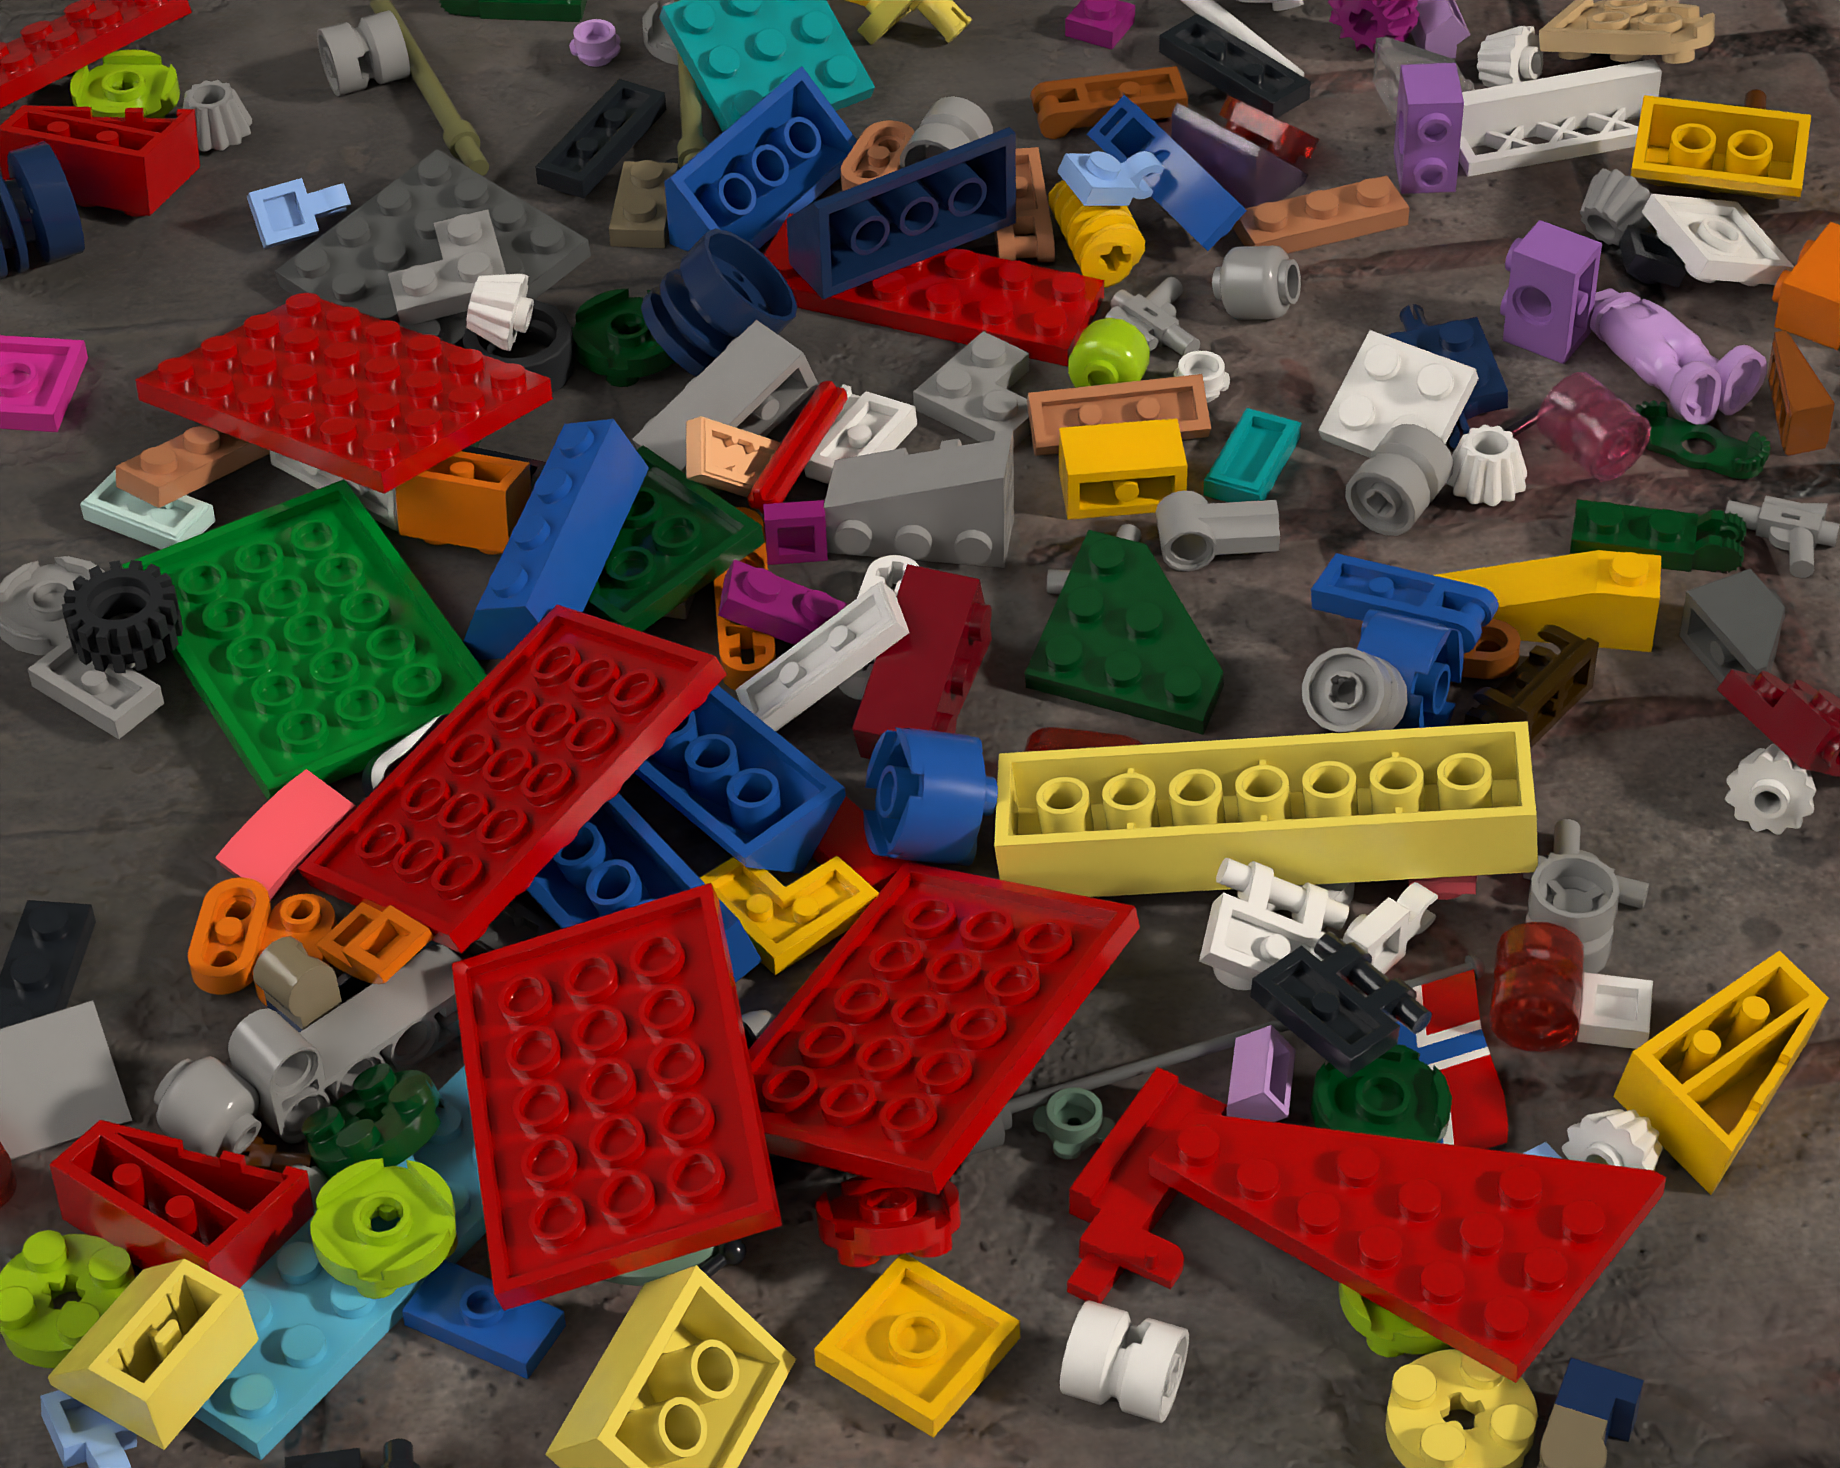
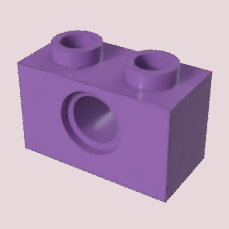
M1456 63L1406 64L1400 66L1393 154L1401 194L1456 192L1464 99Z
M1539 220L1523 239L1517 238L1512 243L1505 261V269L1510 271L1509 287L1503 296L1500 306V314L1505 316L1503 341L1565 364L1591 333L1590 321L1594 310L1602 243Z

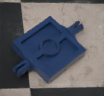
M1413 304L1412 314L1408 305L1401 310L1399 315L1406 331L1394 332L1385 336L1476 369L1479 379L1448 438L1450 446L1456 449L1462 436L1469 433L1470 427L1467 420L1481 413L1508 408V389L1477 317L1429 326L1424 316L1423 308L1420 305Z

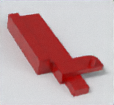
M1159 1067L1155 1069L1069 1188V1214L1090 1223V1225L1079 1239V1258L1083 1260L1067 1281V1293L1084 1301L1090 1300L1101 1304L1125 1269L1171 1290L1183 1271V1252L1174 1243L1150 1232L1179 1191L1149 1175V1156L1189 1111L1227 1116V1104L1178 1083L1179 1076Z

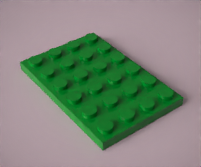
M345 479L135 559L142 562L143 570L150 564H153L160 568L161 575L167 573L170 576L175 587L183 625L182 636H177L179 644L174 651H170L267 800L271 799L279 790L306 769L327 785L364 770L367 763L375 755L426 721L440 715L450 714L487 676ZM130 562L122 564V567L128 568Z

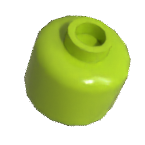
M1116 318L1096 320L1083 330L1069 357L1068 374L1075 388L1141 381L1149 365L1150 348L1145 336L1131 323Z

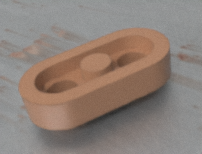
M892 120L880 121L867 127L841 165L842 191L901 169L900 155L915 132L913 128L903 122Z

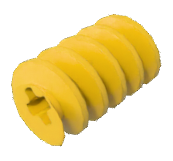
M1064 180L1056 183L1048 193V205L1067 240V244L1083 276L1104 280L1105 288L1118 284L1126 278L1132 267L1139 262L1145 252V240L1128 207L1084 206Z

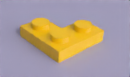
M838 856L830 859L787 887L783 886L767 870L745 867L735 857L700 877L705 884L712 883L718 898L740 920L762 959L761 963L775 976L849 930L879 894L878 891Z

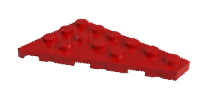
M1191 1111L1188 1112L1149 1156V1175L1333 1280L1346 1285L1363 1297L1515 1383L1661 1199L1666 1182V1177L1654 1170Z

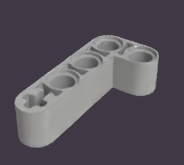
M441 944L432 945L411 958L386 983L370 985L301 1032L296 1031L276 1011L269 1008L259 1009L249 1014L232 1032L228 1042V1052L232 1069L249 1081L259 1093L260 1106L257 1116L283 1141L290 1144L302 1142L306 1139L302 1132L304 1121L314 1112L332 1106L337 1100L354 1089V1080L364 1070L382 1063L389 1064L394 1073L409 1070L459 1036L460 1026L451 963L461 961L462 959L446 946Z

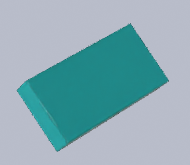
M1246 408L1204 479L1203 496L1225 502L1266 500L1301 438L1302 423Z

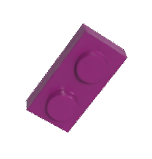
M734 559L724 577L718 616L796 645L844 609L847 603L832 598L823 591L809 589L776 576L769 570L756 568Z

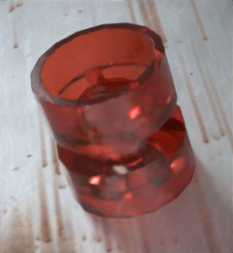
M1527 922L1515 925L1501 935L1496 946L1495 983L1492 987L1489 1014L1490 1028L1497 1038L1511 1047L1530 1052H1547L1560 1049L1574 1040L1579 1031L1581 988L1583 986L1585 963L1584 946L1577 935L1565 927L1549 922Z

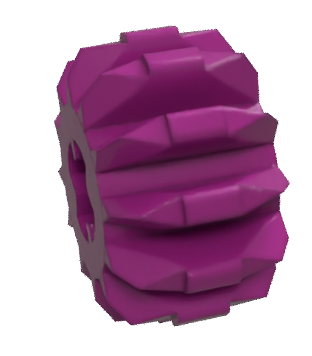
M1329 0L1328 3L1333 8L1329 22L1342 27L1339 39L1350 37L1355 41L1356 51L1366 48L1368 45L1377 56L1381 52L1386 51L1387 48L1395 50L1397 46H1401L1408 38L1409 33L1417 25L1420 16L1416 9L1418 0Z

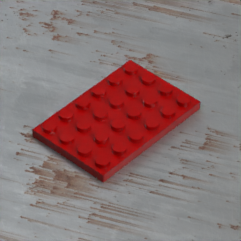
M299 293L290 296L285 304L265 314L251 316L244 321V325L224 335L210 337L193 351L181 357L166 359L158 364L157 369L135 379L139 401L383 494L553 399L550 378L525 370L522 365L499 361L483 355L478 350L465 349L442 341L438 336L424 335L401 327L395 321L381 320L361 313L357 308L341 306L323 300L314 293Z
M557 604L297 869L311 887L356 907L361 902L381 912L389 905L395 907L428 927L434 936L432 941L462 954L471 943L484 935L489 924L505 907L531 885L534 877L562 848L575 839L578 831L602 805L618 794L622 784L649 756L656 753L663 746L666 738L693 710L700 707L706 701L708 694L727 674L714 655Z
M905 861L748 1050L768 1153L938 1195L1140 928L1135 906Z
M712 883L451 963L494 1295L503 1310L782 1226L720 903Z

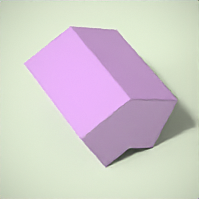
M1418 0L1416 9L1420 16L1411 34L1423 62L1456 58L1457 44L1469 37L1470 33L1455 0Z
M1272 1025L1237 1037L1235 1040L1227 1116L1270 1122L1288 1117L1296 1050Z

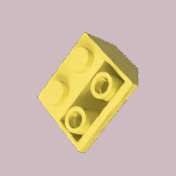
M181 1259L143 1269L49 1374L48 1380L53 1387L165 1450L257 1343L259 1338L243 1291L186 1259Z

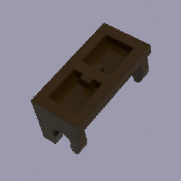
M1545 625L1538 632V636L1545 642L1556 645L1561 652L1557 655L1551 649L1536 645L1529 652V657L1498 688L1481 687L1473 695V698L1480 705L1477 708L1472 707L1465 714L1464 725L1528 721L1531 749L1593 688L1599 642L1589 637L1584 640L1556 625Z

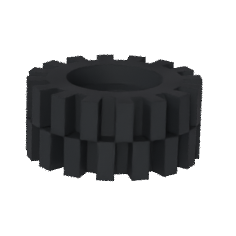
M118 560L109 562L110 571L102 572L99 565L89 569L90 580L78 576L73 581L74 590L67 589L63 596L65 604H62V611L74 654L78 653L79 660L83 664L88 665L93 661L94 669L105 672L108 665L113 664L115 673H126V664L135 663L136 670L139 671L147 668V658L151 657L159 663L166 658L164 648L174 651L179 644L177 636H182L183 633L179 604L170 576L167 573L161 575L159 567L150 564L143 570L141 561L131 560L129 567L122 569L121 562ZM124 613H137L125 619L108 620Z

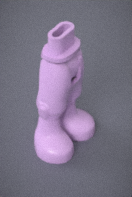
M1612 288L1596 292L1594 310L1590 321L1591 330L1620 359L1633 369L1646 384L1660 389L1669 398L1670 405L1674 411L1688 422L1696 425L1707 424L1714 418L1717 409L1723 414L1731 416L1740 411L1763 385L1767 374V362L1765 357L1748 345L1736 346L1719 360L1709 354L1708 349L1702 344L1697 334L1687 328L1663 307L1646 299L1641 300L1640 297L1631 292L1618 293Z

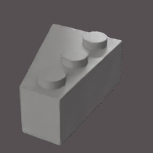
M756 320L739 337L733 339L726 350L702 373L694 377L686 385L685 389L657 416L651 418L632 441L637 449L644 445L686 474V421L702 416L782 443L819 384L804 353ZM700 483L701 485H703L715 494H718L719 492L723 491L721 489Z
M1013 429L995 432L994 440L962 445L958 438L941 441L939 450L909 455L906 448L835 460L823 507L825 508L827 553L871 557L901 555L918 561L1005 568L1014 521Z

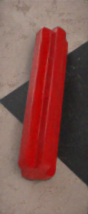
M828 380L819 384L747 496L751 508L759 509L764 515L763 504L783 502L847 401V392L844 388L836 387L832 381Z

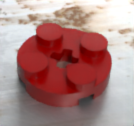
M857 1176L841 1182L842 1196L829 1202L827 1193L824 1192L816 1201L819 1237L824 1244L837 1249L838 1262L848 1267L869 1266L878 1262L881 1256L911 1253L917 1257L932 1258L944 1255L952 1249V1234L961 1225L959 1191L950 1180L937 1195L864 1176Z

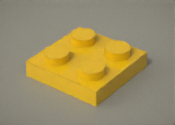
M900 1254L814 1348L815 1366L934 1438L1020 1339V1320L908 1254Z

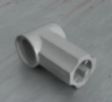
M1183 490L1167 495L1157 505L1155 514L1163 560L1169 567L1175 570L1187 572L1199 570L1208 565L1215 555L1279 551V512L1276 500L1208 504V501L1202 495L1194 491Z

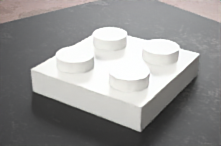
M1651 194L1642 210L1643 215L1657 230L1658 238L1670 246L1685 263L1686 271L1692 277L1702 282L1713 283L1716 280L1740 282L1747 286H1757L1758 284L1775 285L1780 274L1785 269L1791 271L1794 268L1792 263L1736 201Z
M1369 330L1318 430L1320 436L1324 441L1369 458L1391 428L1401 424H1415L1426 428L1446 444L1479 379L1476 369Z

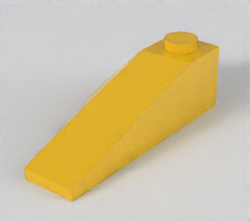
M1596 550L1434 575L1481 586L1490 590L1497 598L1499 604L1498 610L1492 619L1501 620L1512 625L1518 631L1520 641L1550 643L1541 639L1538 636V632L1545 625H1556L1584 640L1589 637L1599 642L1598 648L1652 652L1660 601V555Z

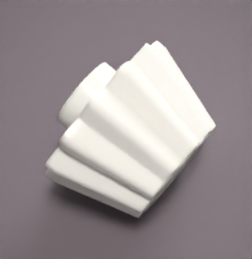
M1518 26L1488 35L1485 41L1481 42V49L1477 54V69L1479 71V79L1482 80L1484 86L1495 87L1535 80L1541 75L1543 51H1540L1539 35H1535L1533 26Z
M524 274L479 276L471 294L466 328L502 350L510 351L516 340L517 332L526 333L530 324L534 299L526 297L529 276Z
M1482 425L1480 428H1471L1468 434L1462 436L1452 454L1454 462L1453 474L1447 481L1448 485L1454 487L1453 494L1455 496L1466 497L1471 504L1484 502L1490 506H1496L1500 501H1514L1515 493L1525 491L1527 469L1519 443L1513 438L1512 432L1504 431L1500 426L1490 427Z
M1771 744L1766 749L1758 748L1741 760L1738 768L1727 777V784L1730 790L1726 794L1725 800L1735 807V818L1741 821H1748L1751 828L1756 832L1768 829L1774 834L1780 835L1787 827L1798 829L1802 826L1803 817L1814 812L1812 798L1815 795L1816 787L1810 770L1800 768L1775 744Z
M1615 1109L1586 1115L1581 1123L1573 1124L1568 1128L1569 1141L1562 1146V1151L1569 1160L1654 1171L1663 1149L1658 1141L1659 1131L1651 1126L1648 1117H1640L1634 1109L1628 1111Z

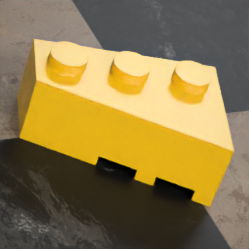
M1779 950L1632 1051L1613 1097L1627 1111L1634 1109L1640 1117H1648L1651 1126L1659 1131L1658 1141L1712 1195L1807 1044L1829 997Z

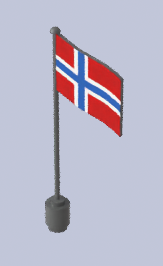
M1468 955L1465 957L1464 964L1404 981L1416 991V1001L1432 1013V1017L1428 1025L1417 1034L1412 1033L1397 1021L1396 1023L1400 1025L1397 1044L1405 1045L1420 1053V1061L1427 1064L1432 1071L1435 1065L1446 1078L1452 1095V1105L1447 1132L1440 1143L1500 1150L1507 1146L1509 1126L1505 1095L1480 1023L1476 981L1483 976L1485 966L1479 957ZM1277 1019L1010 1099L968 1156L1002 1146L1005 1140L1004 1130L1012 1127V1113L1048 1103L1049 1099L1062 1089L1076 1087L1092 1090L1155 1071L1157 1067L1165 1068L1235 1047L1237 1037L1270 1025L1279 1033L1290 1029Z

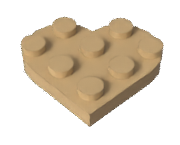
M1575 0L1539 30L1540 51L1558 52L1560 58L1567 60L1583 59L1589 57L1591 53L1610 54L1611 60L1619 62L1638 60L1643 55H1662V61L1665 63H1687L1695 59V49L1708 46L1713 42L1715 37V14H1706L1702 18L1699 14V6L1679 4V0H1602L1593 3V0Z

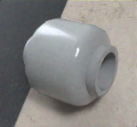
M1280 246L1234 247L1224 257L1222 267H1216L1212 278L1213 294L1216 300L1223 302L1226 312L1234 319L1280 318L1287 312L1290 304H1296L1301 288L1299 266L1294 259H1289L1288 254Z
M207 1056L196 1061L188 1058L182 1060L166 1074L154 1095V1103L158 1105L156 1113L158 1127L167 1136L181 1139L186 1150L218 1158L224 1150L241 1154L253 1142L261 1128V1122L256 1119L260 1106L258 1091L244 1077L222 1060L215 1057Z

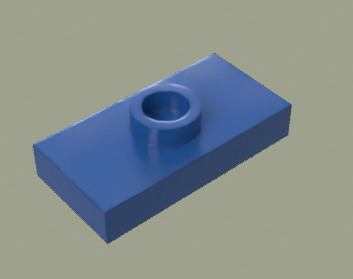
M444 1260L441 1265L426 1277L402 1310L405 1326L525 1379H529L566 1327L564 1311L540 1300L503 1310L494 1295L491 1279L447 1260Z

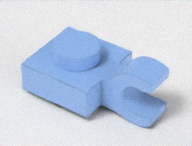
M1094 151L1091 154L1065 153L1057 172L1084 206H1129L1133 197L1136 199L1151 197L1153 190L1143 177L1150 173H1162L1164 167L1154 154L1147 151L1136 153L1121 164L1110 154Z
M302 178L249 192L247 195V200L264 249L317 235L319 228L315 218L328 217L345 212L347 210L346 207L351 205L344 183L307 194Z
M60 1390L40 1395L41 1416L64 1468L87 1462L89 1468H131L124 1450L137 1447V1434Z

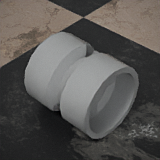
M389 10L362 17L356 28H353L348 22L320 28L317 31V43L321 62L330 87L336 96L366 89L370 79H374L382 85L408 78L410 75L406 44L397 19Z
M955 96L939 99L931 106L923 118L920 127L914 132L900 155V168L902 169L992 134L993 126L989 117L978 105L968 99Z
M1401 424L1391 428L1372 452L1370 459L1360 466L1347 483L1345 497L1349 509L1358 521L1377 533L1398 536L1408 532L1452 476L1454 462L1450 450L1438 436L1418 425Z
M1350 647L1333 648L1319 655L1307 668L1302 683V699L1309 716L1321 727L1338 733L1393 730L1403 718L1408 703L1407 686L1400 672L1386 660Z
M1563 853L1550 857L1536 867L1530 884L1529 912L1526 916L1523 948L1524 955L1531 966L1543 975L1558 980L1579 981L1583 979L1584 972L1597 974L1605 967L1611 952L1614 933L1613 923L1616 919L1620 895L1619 880L1610 867L1596 858L1572 853Z

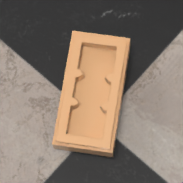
M702 416L686 421V479L747 497L781 442Z

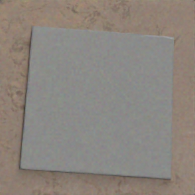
M93 1000L0 1029V1164L76 1140L99 1120L120 1125L132 1122Z

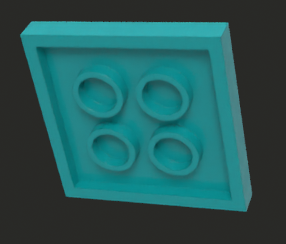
M679 0L662 7L659 18L722 132L801 66L835 111L871 98L875 89L872 80L827 0Z

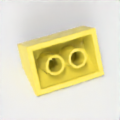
M697 1265L644 1283L545 1455L560 1468H738L796 1358Z

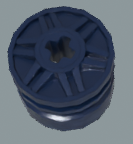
M42 141L10 151L7 156L10 178L4 180L0 174V279L6 278L8 274L5 253L18 273L28 270L29 255L27 244L33 242L40 256L48 264L83 253L85 250L84 234L74 197L62 167L50 145Z
M715 228L706 232L682 257L680 269L668 272L662 278L661 284L651 289L643 298L641 310L645 324L656 342L676 363L690 374L698 376L726 350L733 339L739 337L756 320L776 334H779L796 317L797 304L786 280L765 255L739 236L729 231Z

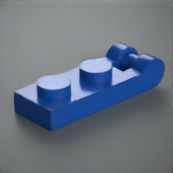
M1335 553L1311 588L1312 609L1363 621L1368 610L1375 609L1440 623L1457 629L1462 634L1464 653L1470 652L1475 647L1482 634L1481 627L1489 624L1499 606L1495 595L1490 590L1481 586Z

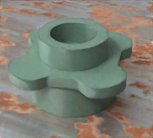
M1076 1087L1056 1092L1049 1099L1047 1106L1039 1107L1033 1115L1035 1129L1045 1132L1053 1142V1152L1063 1159H1075L1080 1156L1081 1151L1089 1148L1092 1144L1103 1143L1115 1126V1122L1112 1119L1102 1116V1104L1099 1098L1086 1089Z

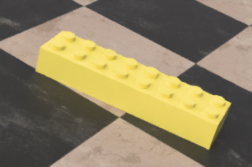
M1528 721L999 753L994 847L999 878L1004 881L1086 897L1232 889L1216 882L1218 869L1225 858H1230L1247 866L1252 861L1272 868L1275 877L1295 885H1304L1307 882L1316 885L1535 872L1538 866L1537 814Z

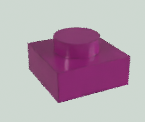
M1081 0L1065 19V36L1113 49L1135 23V5L1120 0Z
M824 500L763 504L768 565L828 561L825 508H823Z

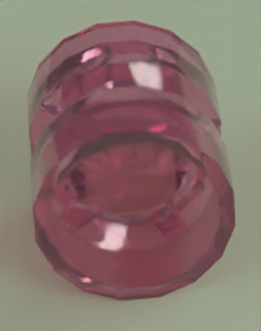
M1576 372L1564 378L1553 387L1544 399L1537 417L1539 432L1560 450L1567 454L1574 453L1573 460L1600 481L1613 480L1629 470L1643 454L1649 442L1651 432L1649 421L1623 400L1616 399L1614 392L1587 372Z

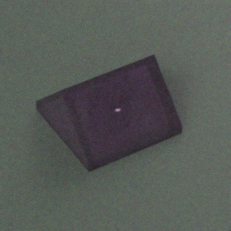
M1179 103L1176 104L1172 112L1171 138L1245 209L1262 203L1283 200L1304 185L1309 176L1308 174Z

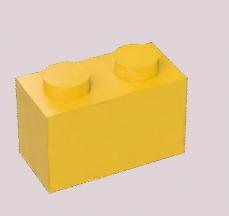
M1177 418L1059 428V476L1067 520L1155 513L1158 503L1164 497L1173 492L1187 491L1188 465Z

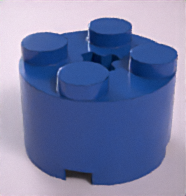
M1375 609L1368 610L1362 623L1361 639L1357 650L1388 661L1400 672L1407 686L1408 703L1403 718L1394 729L1449 726L1456 704L1446 701L1450 681L1460 683L1463 671L1464 646L1460 631L1440 623Z
M895 727L896 731H885L875 745L866 775L865 788L876 789L875 810L863 809L864 830L869 848L875 855L886 856L892 859L947 865H971L976 855L977 835L982 816L992 815L998 796L996 779L985 774L980 738L914 728Z

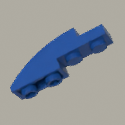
M1125 95L1087 133L1104 152L1115 157L1120 164L1139 152L1147 151L1154 154L1163 165L1164 170L1162 173H1150L1143 177L1153 190L1151 197L1207 251L1220 238L1228 234L1233 225L1247 211L1180 145Z

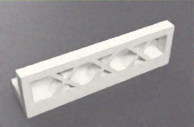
M1654 59L1462 92L1464 109L1459 163L1467 177L1635 147L1639 126L1624 121L1640 118L1644 95L1659 96L1662 70ZM1587 127L1600 133L1584 135L1573 130ZM1536 136L1549 142L1533 144L1522 139ZM1485 145L1498 151L1475 155L1471 148Z

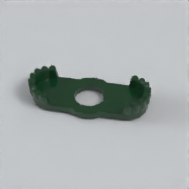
M1652 400L1650 403L1643 401L1642 405H1636V409L1632 413L1634 441L1647 450L1674 458L1678 463L1686 467L1707 469L1737 479H1750L1758 476L1763 471L1764 464L1769 458L1770 441H1766V437L1760 436L1757 431L1752 432L1748 441L1745 442L1724 435L1720 430L1708 425L1690 424L1669 417L1668 405L1664 401L1659 404L1655 400ZM1691 438L1705 439L1715 446V450L1703 455L1693 454L1687 451L1682 446V443Z

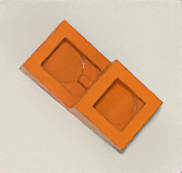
M361 902L323 937L316 946L328 963L343 972L368 983L384 984L429 943L434 936L428 927L391 905L381 912Z

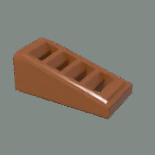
M1786 330L1774 332L1767 377L1783 451L1786 455L1790 456L1825 449L1829 440L1835 403L1790 334Z

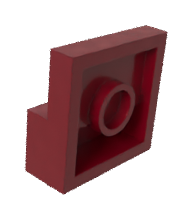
M1734 669L1729 671L1716 690L1800 768L1840 777V699L1824 689L1817 691L1801 680H1795L1792 685L1784 683L1781 679L1766 671H1761L1758 676Z

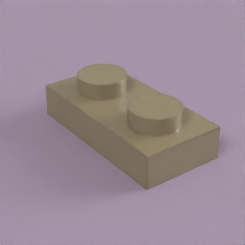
M652 160L639 162L624 161L609 226L610 246L666 247L669 230L664 181L678 170V163H659Z

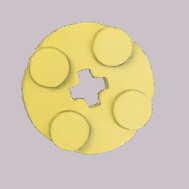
M1457 1349L1441 1350L1424 1355L1412 1363L1400 1367L1395 1372L1387 1405L1386 1434L1395 1456L1406 1468H1521L1524 1456L1533 1445L1538 1412L1532 1391L1522 1377L1515 1383ZM1451 1410H1466L1475 1415L1474 1428L1463 1429L1458 1421L1445 1422L1443 1418L1449 1415Z

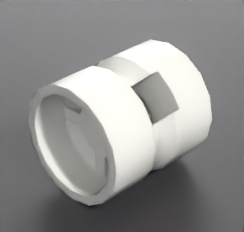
M1088 1300L1081 1307L1067 1342L1061 1368L1060 1390L1062 1394L1102 1405L1109 1398L1114 1397L1118 1399L1122 1412L1162 1423L1171 1410L1181 1382L1189 1345L1188 1329L1147 1318L1140 1325L1135 1326L1132 1325L1127 1311Z

